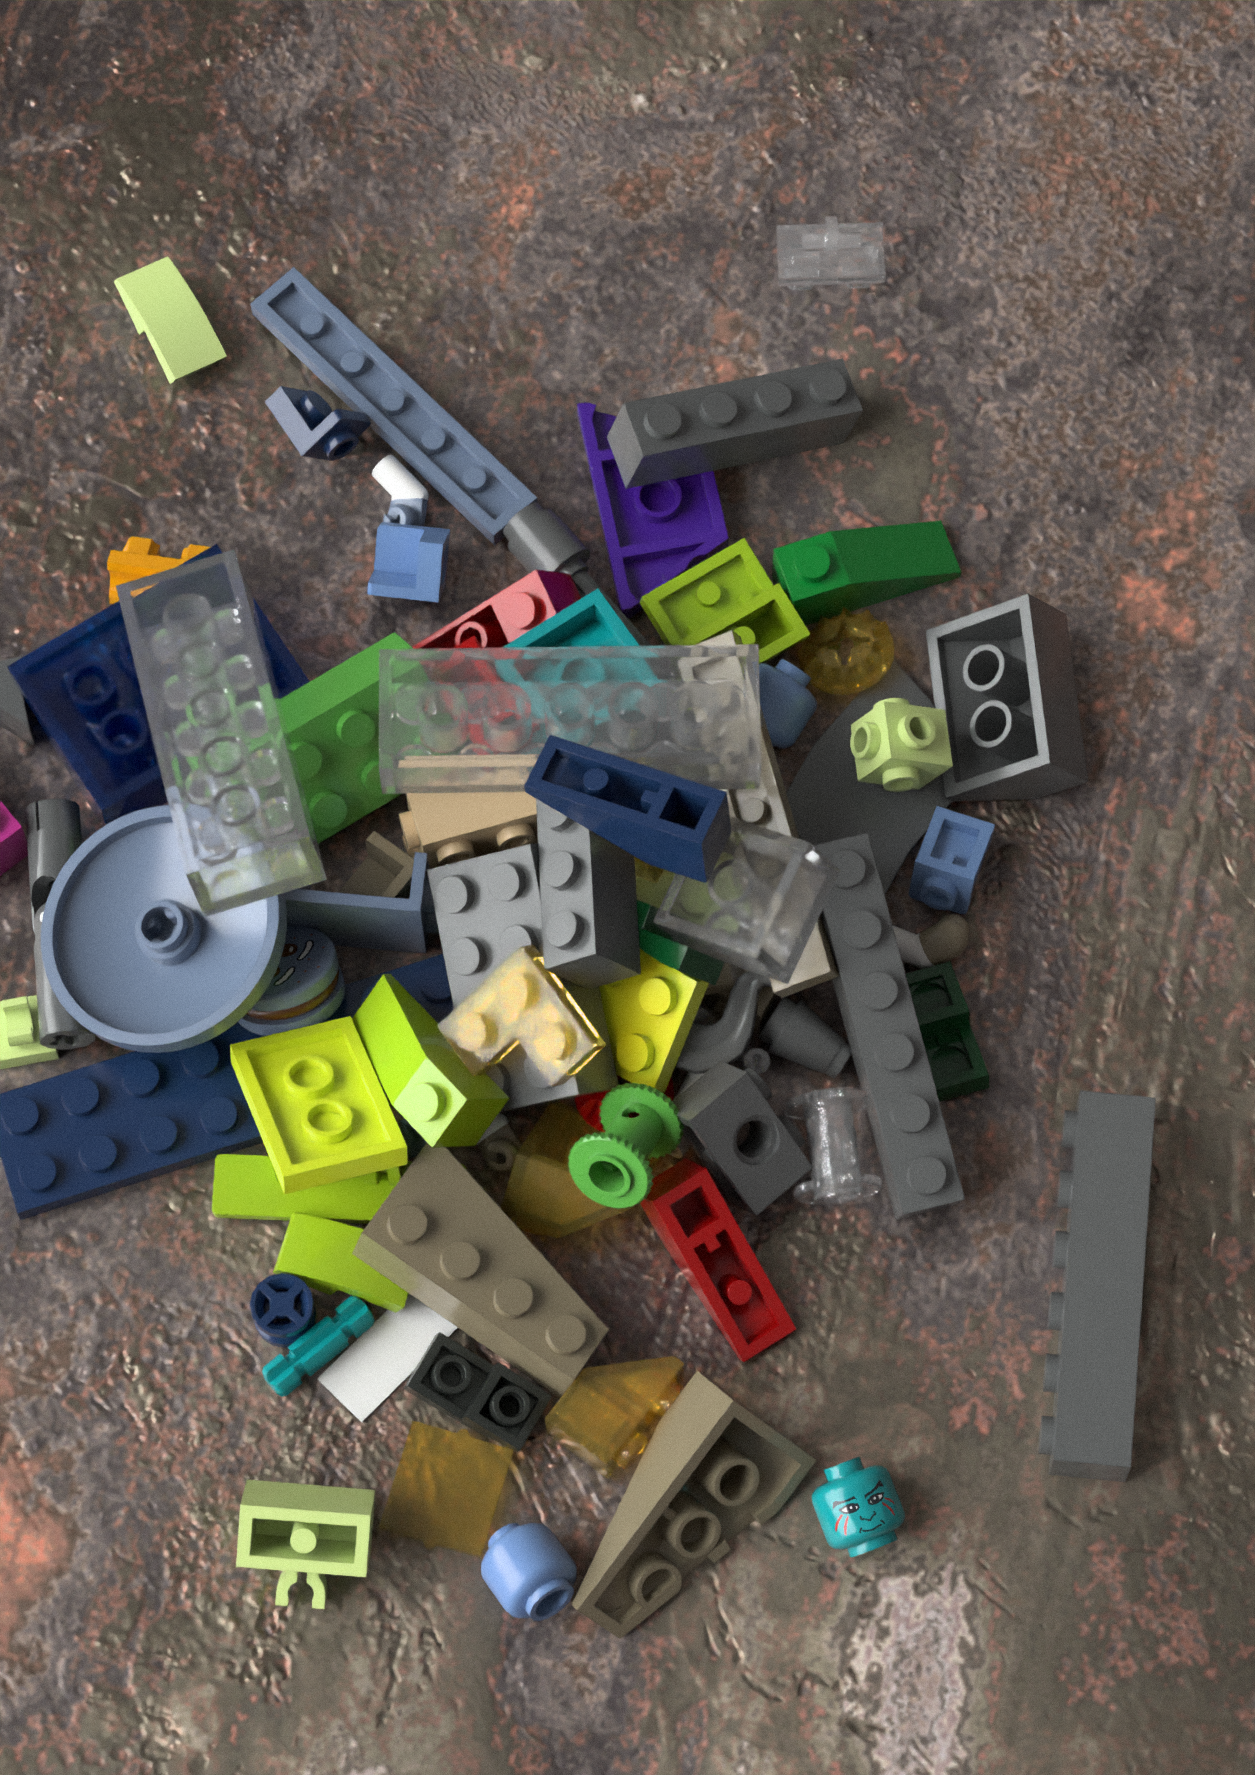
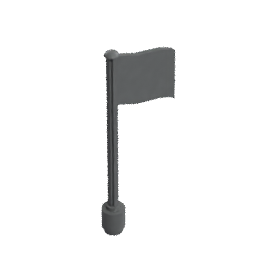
M534 502L516 513L503 530V535L509 540V551L529 573L537 569L570 574L581 598L598 588L667 682V704L677 715L697 726L684 681L587 573L589 567L586 565V562L590 557V550L553 509H544L539 502ZM883 648L879 661L865 686L815 742L786 794L803 852L810 846L868 832L884 895H886L907 856L926 835L936 806L948 809L954 801L946 798L943 773L920 789L900 792L888 791L884 789L882 784L859 782L857 779L855 756L852 754L850 747L851 724L871 711L874 704L889 698H903L908 700L910 705L935 708L932 701Z

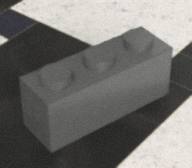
M536 799L544 970L589 990L641 974L635 857Z

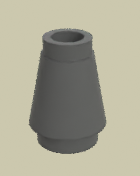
M783 997L757 1037L770 1045L767 1050L768 1052L822 1074L825 1073L833 1079L837 1077L852 1053L850 1045L844 1042L845 1040L801 999L798 1003H795L789 998Z

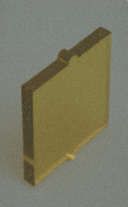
M412 1421L379 1528L422 1541L427 1550H433L436 1546L481 1558L514 1450L471 1438L466 1429H460L457 1433Z

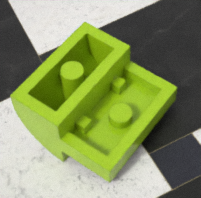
M745 538L645 594L639 602L671 653L668 659L683 681L684 677L677 652L733 630L741 636L750 670L760 663L768 662L810 636V632L779 583L773 585Z

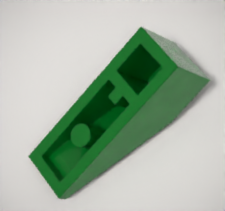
M941 520L829 531L773 549L772 581L774 585L778 583L781 585L805 626L960 578L962 573Z

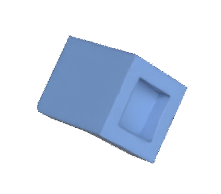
M389 522L380 523L377 528L374 571L368 581L367 594L438 603L446 587L450 529Z

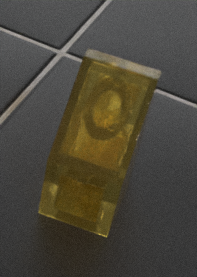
M675 1356L584 1368L545 1417L546 1434L606 1478L611 1475L618 1465L625 1470L628 1469L647 1444L648 1438L642 1433L656 1415H659L661 1418L664 1416L685 1388L681 1384L684 1380V1363Z

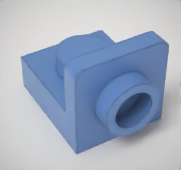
M936 806L915 860L909 896L937 910H950L959 914H966L971 903L974 885L992 840L995 824Z

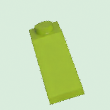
M391 974L382 975L352 1020L392 1106L432 1148L475 1146L509 1100V1097Z

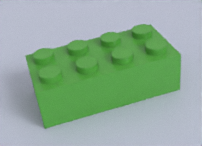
M394 632L184 756L213 812L230 820L246 832L267 854L273 866H275L278 840L303 842L304 850L307 851L406 792V789L413 788L421 779L436 774L468 755V752L422 656Z

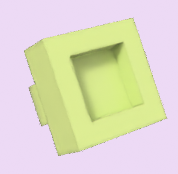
M37 995L0 1001V1069L59 1059L58 1049H50L40 1044Z

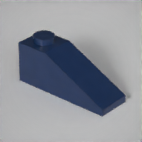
M549 735L524 785L527 794L645 863L706 884L731 834L727 792L553 735Z

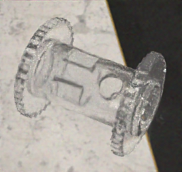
M853 1088L820 1089L793 1097L784 1105V1114L786 1116L805 1120L809 1162L813 1167L811 1169L812 1180L801 1183L794 1188V1195L799 1201L827 1205L848 1203L871 1196L881 1189V1177L874 1176V1174H862L857 1133L854 1125L853 1114L867 1108V1092Z

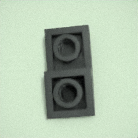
M441 1332L435 1335L403 1388L460 1423L517 1452L523 1447L552 1397L499 1362L492 1365Z

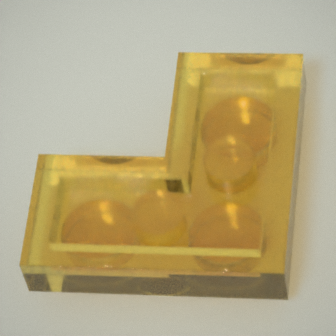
M534 945L521 946L437 1026L472 1076L485 1075L520 1042L551 1086L564 1085L606 1046L604 1040L558 977L544 970L543 957Z

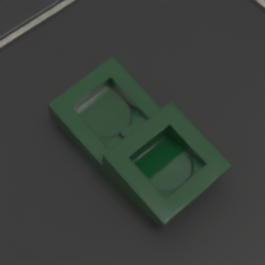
M637 900L639 948L671 968L716 986L725 962L679 944L688 920Z
M951 961L905 974L939 1102L990 1088L989 1073L970 1026V1011Z

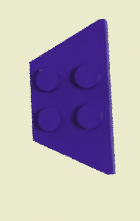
M587 402L578 403L577 415L618 605L621 612L629 619L643 610L639 603L642 596L728 547L729 537L714 471L626 489L607 439V435L617 416L597 412L595 404Z

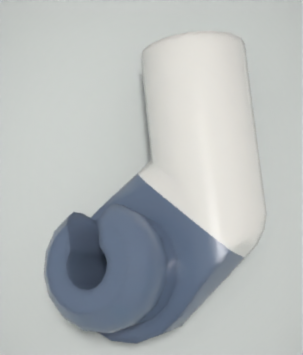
M386 456L372 471V476L392 496L389 512L384 514L383 522L424 526L429 499L427 489L395 456Z

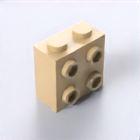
M505 756L495 757L480 763L474 771L456 776H451L448 773L433 774L421 779L416 784V787L406 789L409 811L399 814L405 852L412 858H414L415 852L427 853L429 868L432 869L527 844L538 843L536 798L527 794L524 788L531 773L526 756L514 760Z

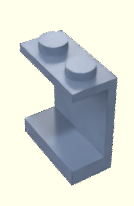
M278 840L274 867L280 878L285 895L287 926H306L319 930L327 935L336 946L427 953L429 933L439 934L427 870L430 869L427 853L415 852L409 899L311 890L312 884L303 842Z

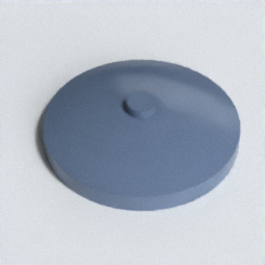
M163 805L134 811L108 823L84 841L70 856L53 883L46 901L41 925V952L46 976L53 992L67 1012L87 1030L104 1041L124 1049L147 1053L172 1052L191 1048L220 1035L236 1024L258 1002L267 989L277 970L286 939L287 908L280 878L267 854L246 832L225 817L205 809L184 805Z

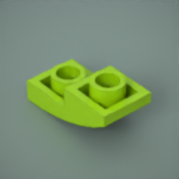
M297 1212L291 1215L273 1273L294 1275L303 1280L308 1287L328 1295H332L340 1290L395 1313L404 1308L408 1292L352 1254L364 1229Z

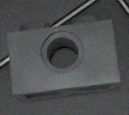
M720 1060L672 1102L679 1111L677 1115L684 1126V1138L730 1203L757 1216L813 1167L800 1150V1147L805 1144V1140L799 1130L785 1116H777L768 1104L767 1100L772 1097V1093L764 1080L749 1067L743 1071ZM749 1122L750 1131L748 1137L741 1145L737 1146V1134L740 1128Z

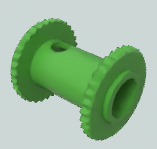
M625 1083L624 1085L612 1088L601 1101L599 1116L602 1118L600 1122L604 1125L603 1130H605V1133L601 1132L598 1134L594 1132L593 1135L587 1134L585 1137H581L579 1141L575 1142L568 1156L569 1172L581 1192L596 1203L617 1209L634 1207L646 1199L651 1191L652 1179L654 1178L651 1174L653 1169L649 1167L650 1162L647 1159L652 1157L658 1159L659 1156L665 1157L666 1154H671L673 1150H676L681 1142L684 1128L677 1114L679 1111L676 1105L664 1093L641 1083ZM637 1112L640 1115L635 1118H629L628 1114Z

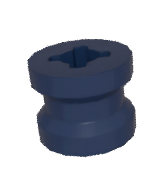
M280 1273L268 1276L259 1282L252 1293L250 1309L256 1330L263 1340L273 1346L287 1348L316 1324L317 1313L311 1290L303 1280L294 1275ZM277 1318H280V1319L288 1318V1319L291 1321V1322H289L288 1320H287V1321H277L276 1323H274V1321H275Z

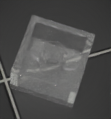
M730 817L731 834L707 884L675 874L653 923L679 944L728 964L789 984L839 875L840 869L809 842Z

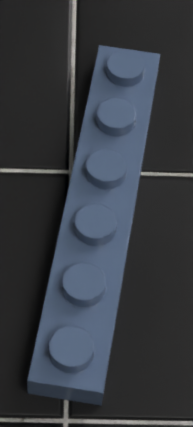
M294 267L250 304L252 315L353 411L365 413L371 422L370 427L494 546L505 537L503 530L510 519L527 505L537 502V497Z

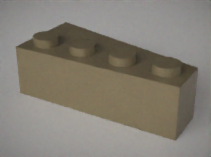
M428 1143L425 1144L363 1230L352 1252L354 1256L560 1399L609 1330L446 1147L432 1148Z

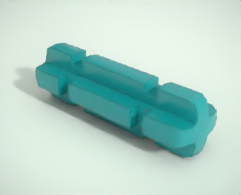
M350 1296L334 1309L336 1315L332 1319L329 1316H325L287 1347L290 1350L289 1354L285 1357L279 1354L263 1367V1377L274 1392L281 1397L287 1396L302 1384L301 1377L305 1373L308 1376H312L349 1345L347 1342L348 1338L352 1335L358 1338L373 1326L375 1322L373 1313L360 1298Z

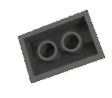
M1028 593L926 630L934 704L936 709H943L946 713L953 766L943 773L947 799L951 801L1038 799L1088 782L1067 617L1064 612Z

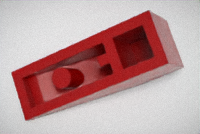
M685 1158L654 1177L650 1193L640 1204L663 1245L739 1360L744 1363L796 1330L794 1323L707 1169Z

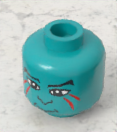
M859 1456L824 1470L828 1482L817 1487L811 1498L830 1547L838 1550L847 1549L851 1558L898 1540L895 1530L904 1523L905 1511L887 1468L881 1465L864 1468Z

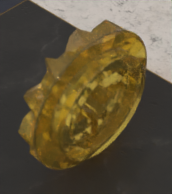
M843 607L840 615L830 619L820 615L818 625L813 630H809L810 636L803 641L801 650L797 651L801 670L811 677L810 684L826 693L848 695L872 687L887 674L894 660L895 644L886 621L880 622L876 620L868 609L861 614H852ZM849 637L854 647L851 648L850 656L847 657V665H843L837 650L841 647V641Z

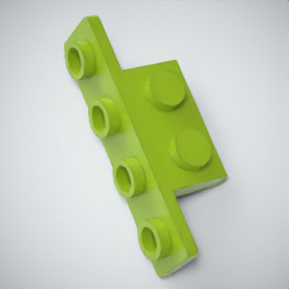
M219 1154L215 1158L212 1212L217 1218L290 1221L291 1215L297 1212L341 1223L368 1224L413 1161H408L406 1165L284 1194L269 1156Z

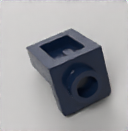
M280 386L265 401L303 457L329 461L343 458L356 448L359 443L358 437L371 425L365 413L336 409L332 412L329 404L312 390L305 391Z

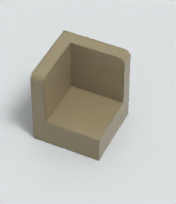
M373 831L365 840L367 858L338 893L409 899L414 858Z

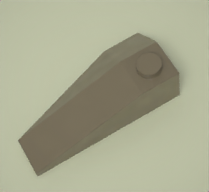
M696 1371L659 1421L571 1605L577 1611L621 1639L681 1590L682 1579L708 1558L716 1563L731 1550L728 1545L731 1539L754 1521L762 1526L778 1513L817 1460L735 1397Z

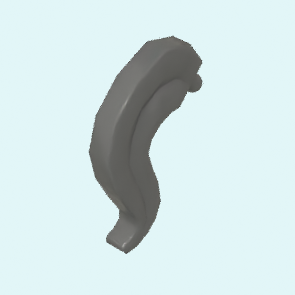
M751 970L737 978L730 991L722 1018L715 1024L702 1025L693 1021L676 1063V1069L701 1074L709 1071L720 1060L732 1065L744 1056L754 1033L759 994L764 987H772L766 970Z

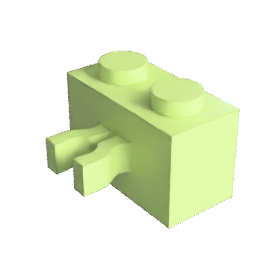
M247 1480L240 1504L236 1567L283 1571L279 1577L276 1590L275 1605L288 1606L290 1586L297 1582L299 1572H306L307 1584L312 1587L314 1592L312 1608L325 1609L327 1580L324 1574L355 1577L367 1576L372 1543L375 1490Z

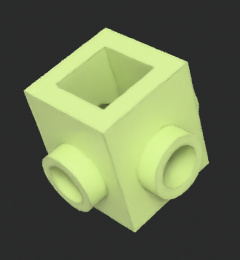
M889 698L874 704L871 711L851 724L850 747L852 754L855 756L857 779L859 782L882 784L885 790L893 792L920 789L953 766L946 713L943 709L910 705L909 701L903 698Z

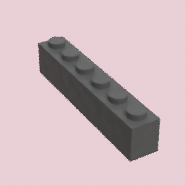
M868 832L807 847L804 856L839 973L838 977L833 978V983L895 1219L900 1220L955 1206L965 1198Z
M1080 1090L1075 1111L1064 1110L1061 1147L1072 1148L1071 1171L1060 1170L1056 1206L1057 1208L1068 1209L1066 1231H1055L1052 1254V1268L1063 1269L1062 1292L1050 1293L1047 1324L1048 1330L1059 1331L1057 1354L1046 1353L1043 1376V1392L1054 1393L1053 1416H1041L1038 1454L1050 1455L1048 1475L1125 1482L1131 1469L1155 1097Z

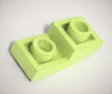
M168 256L119 277L114 281L139 335L144 332L146 333L170 384L216 364L227 357L199 302Z

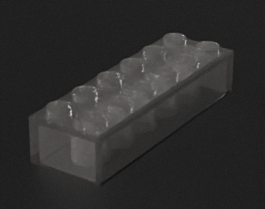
M235 550L117 585L116 589L185 874L204 917L327 880L253 597Z
M758 644L379 649V773L382 794L525 792L524 785L549 735L716 789H759L762 760Z

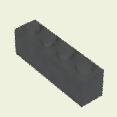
M842 358L623 403L607 435V439L625 488L629 489L843 444L863 409Z

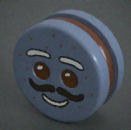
M287 926L285 944L277 970L263 995L250 1011L238 1021L239 1024L250 1032L268 1036L323 1023L332 1016L344 999L345 981L339 967L336 949L331 939L314 928Z

